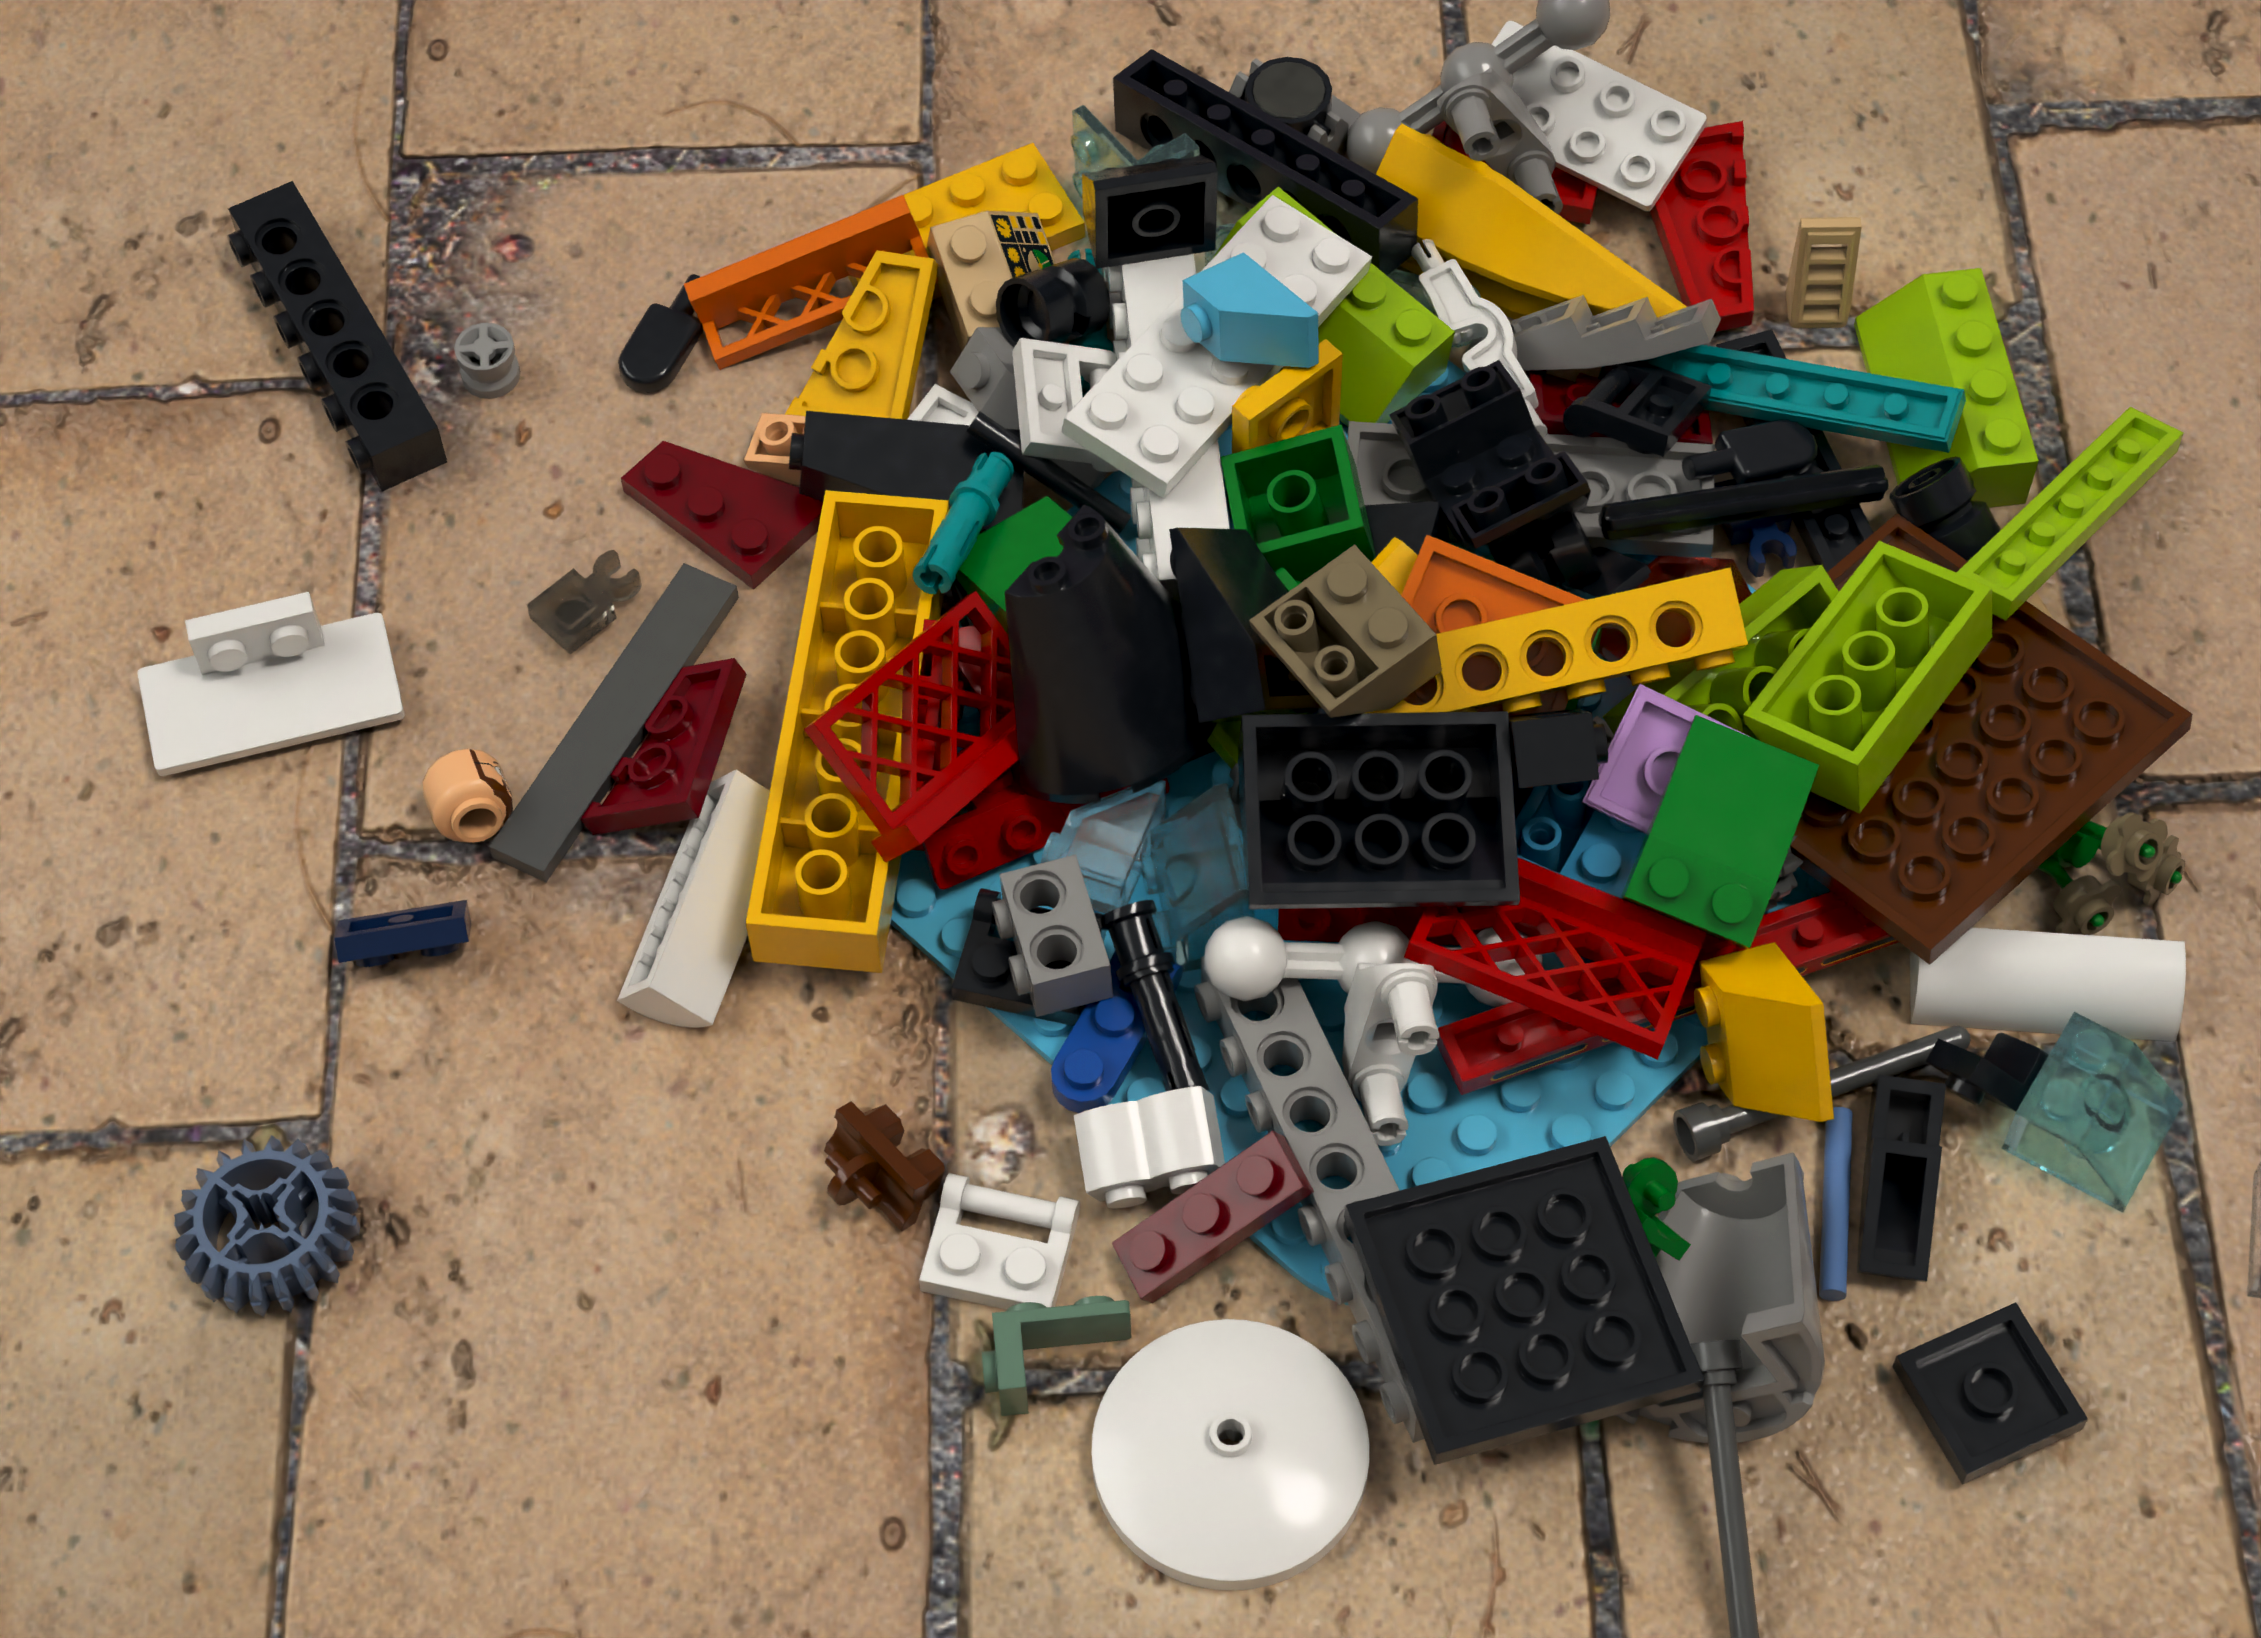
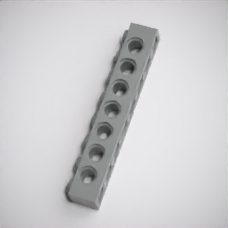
M1203 956L1201 957V983L1194 986L1199 1009L1207 1023L1214 1020L1218 1023L1224 1039L1219 1041L1223 1060L1231 1076L1242 1075L1250 1094L1245 1095V1102L1255 1129L1259 1133L1267 1130L1268 1133L1275 1131L1283 1135L1312 1186L1314 1192L1301 1200L1303 1207L1298 1208V1217L1303 1233L1312 1247L1319 1244L1322 1246L1329 1261V1265L1324 1268L1328 1286L1339 1305L1348 1302L1357 1321L1356 1324L1352 1325V1333L1357 1349L1366 1364L1374 1361L1377 1364L1385 1382L1380 1385V1394L1391 1421L1394 1424L1404 1422L1412 1442L1424 1439L1422 1430L1355 1246L1347 1239L1351 1235L1344 1219L1347 1204L1400 1190L1298 978H1283L1279 985L1266 997L1242 1001L1224 995L1212 984L1204 969ZM1250 1011H1263L1271 1017L1262 1021H1253L1243 1015ZM1276 1065H1288L1296 1069L1297 1072L1289 1076H1278L1270 1072L1269 1069ZM1303 1120H1314L1322 1124L1324 1128L1316 1132H1305L1294 1125ZM1329 1176H1340L1347 1179L1351 1185L1343 1189H1332L1320 1181Z

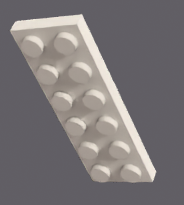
M1272 195L1202 271L1244 252L1317 311L1319 327L1368 273L1372 256ZM1183 291L1064 417L1061 431L1067 437L1162 498L1168 495L1232 424V405L1235 404L1238 397L1249 387L1262 385L1276 375L1283 367L1220 361L1200 343L1193 342L1186 334L1181 323L1180 314L1184 308Z

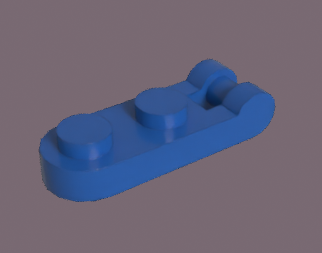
M1114 951L1110 960L1113 997L1086 1005L1056 1055L1051 1068L1053 1094L1059 1104L1069 1111L1081 1113L1108 1105L1115 1097L1148 1040L1136 1000L1132 994L1125 991L1126 988L1123 983H1120L1116 971L1121 966L1116 951ZM1177 963L1173 965L1174 971L1170 974L1175 992L1181 981L1184 969L1183 966Z

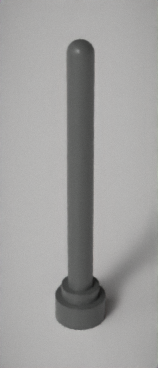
M1953 1026L1830 1070L1832 1098L1872 1084L1878 1075L1894 1076L1928 1064L1925 1061L1938 1038L1966 1049L1971 1041L1970 1034L1962 1026ZM1700 1102L1675 1111L1673 1123L1677 1139L1685 1155L1691 1161H1697L1719 1153L1722 1144L1730 1141L1732 1133L1783 1115L1736 1107L1734 1105L1721 1109L1716 1104L1707 1106Z
M1740 1340L1691 1343L1690 1346L1705 1379L1702 1391L1730 1638H1759L1730 1384L1737 1383L1736 1370L1743 1368Z

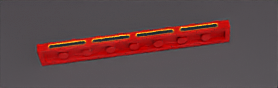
M1831 891L1763 915L1750 948L1775 942L1800 975L1804 976L1899 942ZM1706 935L1673 1021L1697 1013L1694 1003V990L1702 987L1699 961L1746 949L1738 948ZM1617 977L1598 980L1609 996L1628 993ZM1644 982L1648 989L1657 987L1647 982ZM1578 984L1558 988L1566 997L1579 1002L1588 1000ZM1511 1002L1438 1027L1439 1039H1436L1437 1047L1461 1095L1613 1043V1041L1516 1002ZM1641 1010L1622 1013L1625 1019L1648 1030L1654 1028Z

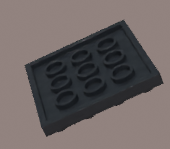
M1606 1136L1346 1205L1344 1213L1345 1222L1434 1465L1701 1391L1705 1379Z

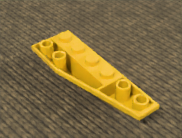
M1402 123L1395 130L1376 175L1418 198L1417 243H1420L1425 254L1426 251L1422 240L1430 239L1435 243L1436 249L1444 262L1450 259H1455L1478 297L1494 303L1507 317L1517 319L1584 295L1593 316L1648 297L1657 318L1687 307L1504 175L1492 170L1486 163L1473 160L1443 145L1435 137L1429 134H1422ZM1413 256L1400 265L1419 276L1423 273Z

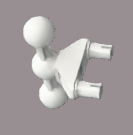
M1250 916L1228 920L1213 932L1205 945L1204 969L1212 984L1224 995L1242 1001L1266 997L1279 985L1283 978L1338 980L1341 988L1348 994L1344 1006L1345 1024L1342 1055L1344 1076L1354 1097L1361 1101L1365 1120L1379 1146H1391L1400 1143L1407 1135L1406 1130H1408L1409 1125L1404 1111L1401 1091L1407 1083L1415 1056L1431 1052L1437 1045L1436 1039H1439V1031L1432 1005L1437 993L1438 983L1465 984L1468 991L1480 1003L1492 1007H1499L1513 1002L1436 971L1432 965L1419 964L1404 958L1410 941L1408 937L1398 927L1377 920L1355 925L1343 935L1338 944L1284 942L1280 933L1268 922ZM1492 927L1483 929L1476 935L1482 945L1502 942ZM1517 930L1522 938L1529 937L1527 934ZM1444 947L1452 951L1462 949L1457 947ZM1542 954L1535 955L1538 961L1543 966ZM1515 959L1495 962L1499 970L1511 975L1519 976L1525 974Z

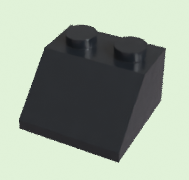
M1201 155L1182 159L1170 158L1161 162L1122 168L1111 167L1101 171L1083 173V216L1096 269L1215 251L1218 177L1215 162Z

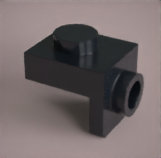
M2001 1032L1995 1036L1984 1058L1938 1038L1925 1062L1948 1076L1945 1082L1946 1089L1958 1097L1977 1106L1985 1098L2019 1113L2049 1056L2040 1048Z

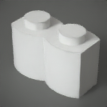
M1202 1086L1166 1091L1138 1101L1110 1104L1074 1115L1086 1193L1098 1201H1106L1108 1208L1118 1209L1140 1205L1147 1201V1192L1170 1186L1171 1193L1182 1194L1225 1164L1214 1095Z

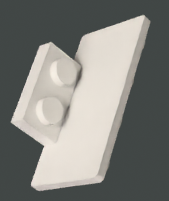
M1514 21L1506 22L1491 45L1496 47L1524 26ZM1554 45L1513 73L1514 82L1512 89L1522 98L1523 104L1545 134L1556 159L1555 167L1644 211L1652 210L1707 125V117L1704 113L1574 50L1561 49Z
M309 592L185 620L188 640L194 656L143 667L137 673L154 767L159 776H167L398 721L405 716L382 614L372 613L320 625Z

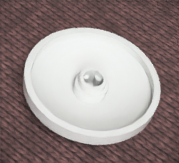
M1211 1320L1184 1326L1155 1339L1129 1359L1117 1373L1103 1396L1095 1418L1091 1451L1093 1478L1100 1504L1112 1528L1131 1551L1149 1566L1180 1582L1201 1588L1232 1591L1256 1589L1282 1582L1307 1570L1329 1553L1345 1535L1355 1519L1366 1489L1370 1443L1367 1423L1356 1393L1339 1368L1323 1352L1299 1336L1279 1327L1248 1320ZM1230 1439L1233 1442L1238 1440L1241 1442L1236 1445H1226L1221 1440Z

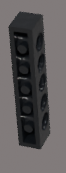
M1153 49L1113 77L1115 131L1165 160L1202 155L1214 161L1218 171L1217 190L1250 209L1277 187H1280L1334 233L1372 256L1371 263L1387 276L1412 256V248L1417 244L1418 198Z
M288 182L228 208L235 228V232L227 235L231 249L241 267L251 264L256 273L250 275V278L263 306L266 308L274 304L279 314L273 316L287 348L298 345L303 355L297 357V360L308 385L312 390L318 387H322L327 397L322 398L321 402L332 427L336 432L346 429L351 437L350 440L345 441V444L358 472L363 474L370 471L381 491H385L447 463L438 426L294 182Z

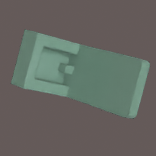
M1089 1296L1078 1300L1074 1305L1046 1308L1045 1305L1040 1303L1025 1302L1015 1304L1005 1312L992 1313L995 1350L982 1351L985 1393L999 1392L1001 1416L1029 1414L1023 1350L1128 1340L1131 1338L1129 1301H1114L1107 1296Z

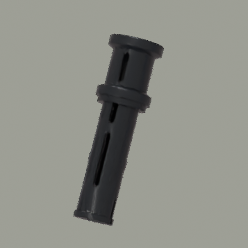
M1153 900L1138 901L1107 912L1098 921L1101 929L1110 933L1121 966L1116 971L1120 983H1123L1125 988H1131L1155 1061L1158 1064L1163 1079L1165 1091L1202 1086L1207 1091H1210L1198 1062L1195 1047L1170 974L1174 971L1173 965L1175 961L1171 952H1164L1152 917L1157 912L1155 902Z

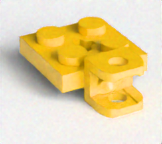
M1325 339L1319 343L1318 364L1310 368L1284 366L1280 372L1262 385H1254L1246 389L1238 397L1235 404L1232 405V454L1339 425L1343 353Z

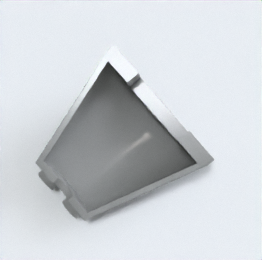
M1794 1153L1752 1163L1750 1170L1752 1178L1747 1181H1742L1731 1174L1719 1172L1680 1181L1677 1185L1674 1206L1668 1211H1661L1658 1218L1691 1244L1680 1261L1662 1250L1656 1257L1690 1344L1718 1340H1740L1743 1368L1736 1370L1737 1383L1730 1384L1737 1443L1771 1436L1796 1423L1812 1407L1815 1394L1821 1385L1824 1375L1825 1358L1803 1182L1804 1172ZM1702 1389L1697 1393L1615 1415L1633 1425L1638 1415L1669 1425L1668 1437L1708 1443Z

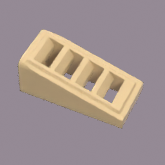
M1861 217L1800 218L1785 291L1788 322L1791 327L1842 328L1847 325L1852 303L1862 229ZM1815 244H1842L1839 247H1812Z

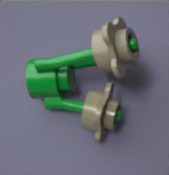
M2130 812L2116 818L2108 827L2088 821L2038 867V869L2052 877L2062 889L2056 896L2053 904L2054 910L2062 919L2056 927V933L2076 934L2081 931L2084 935H2092L2101 931L2112 920L2114 909L2111 906L2114 899L2121 893L2119 884L2116 881H2108L2101 885L2091 875L2073 880L2064 870L2065 867L2074 866L2075 868H2081L2092 860L2098 849L2101 850L2102 857L2106 862V868L2110 874L2121 876L2125 872L2128 873V884L2145 892L2144 904L2152 906L2157 901L2160 893L2166 895L2172 893L2182 880L2185 860L2181 859V853L2177 852L2179 838L2170 835L2166 839L2168 828L2163 820L2154 818L2150 822L2142 821L2139 814Z

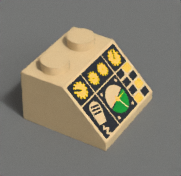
M987 210L930 227L926 250L929 258H933L939 264L937 283L961 352L977 327H1000L996 314V299L998 290L1005 281L1056 264L1038 213Z

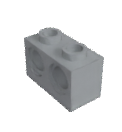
M1076 854L999 874L1002 900L992 902L997 929L1001 940L1009 938L1014 940L1018 955L1008 957L1012 979L1018 996L1030 994L1036 1017L1112 998L1111 965ZM1038 906L1054 908L1043 914L1030 912L1031 909ZM1059 960L1071 963L1063 969L1045 967L1047 964Z

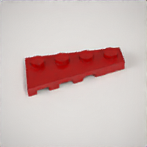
M1743 121L1705 127L1652 210H1650L1683 304L1689 307L1712 299L1721 318L1715 332L1752 325L1754 314L1751 250L1749 249L1748 242L1749 211L1748 206H1746L1745 190L1747 179L1746 159H1744Z

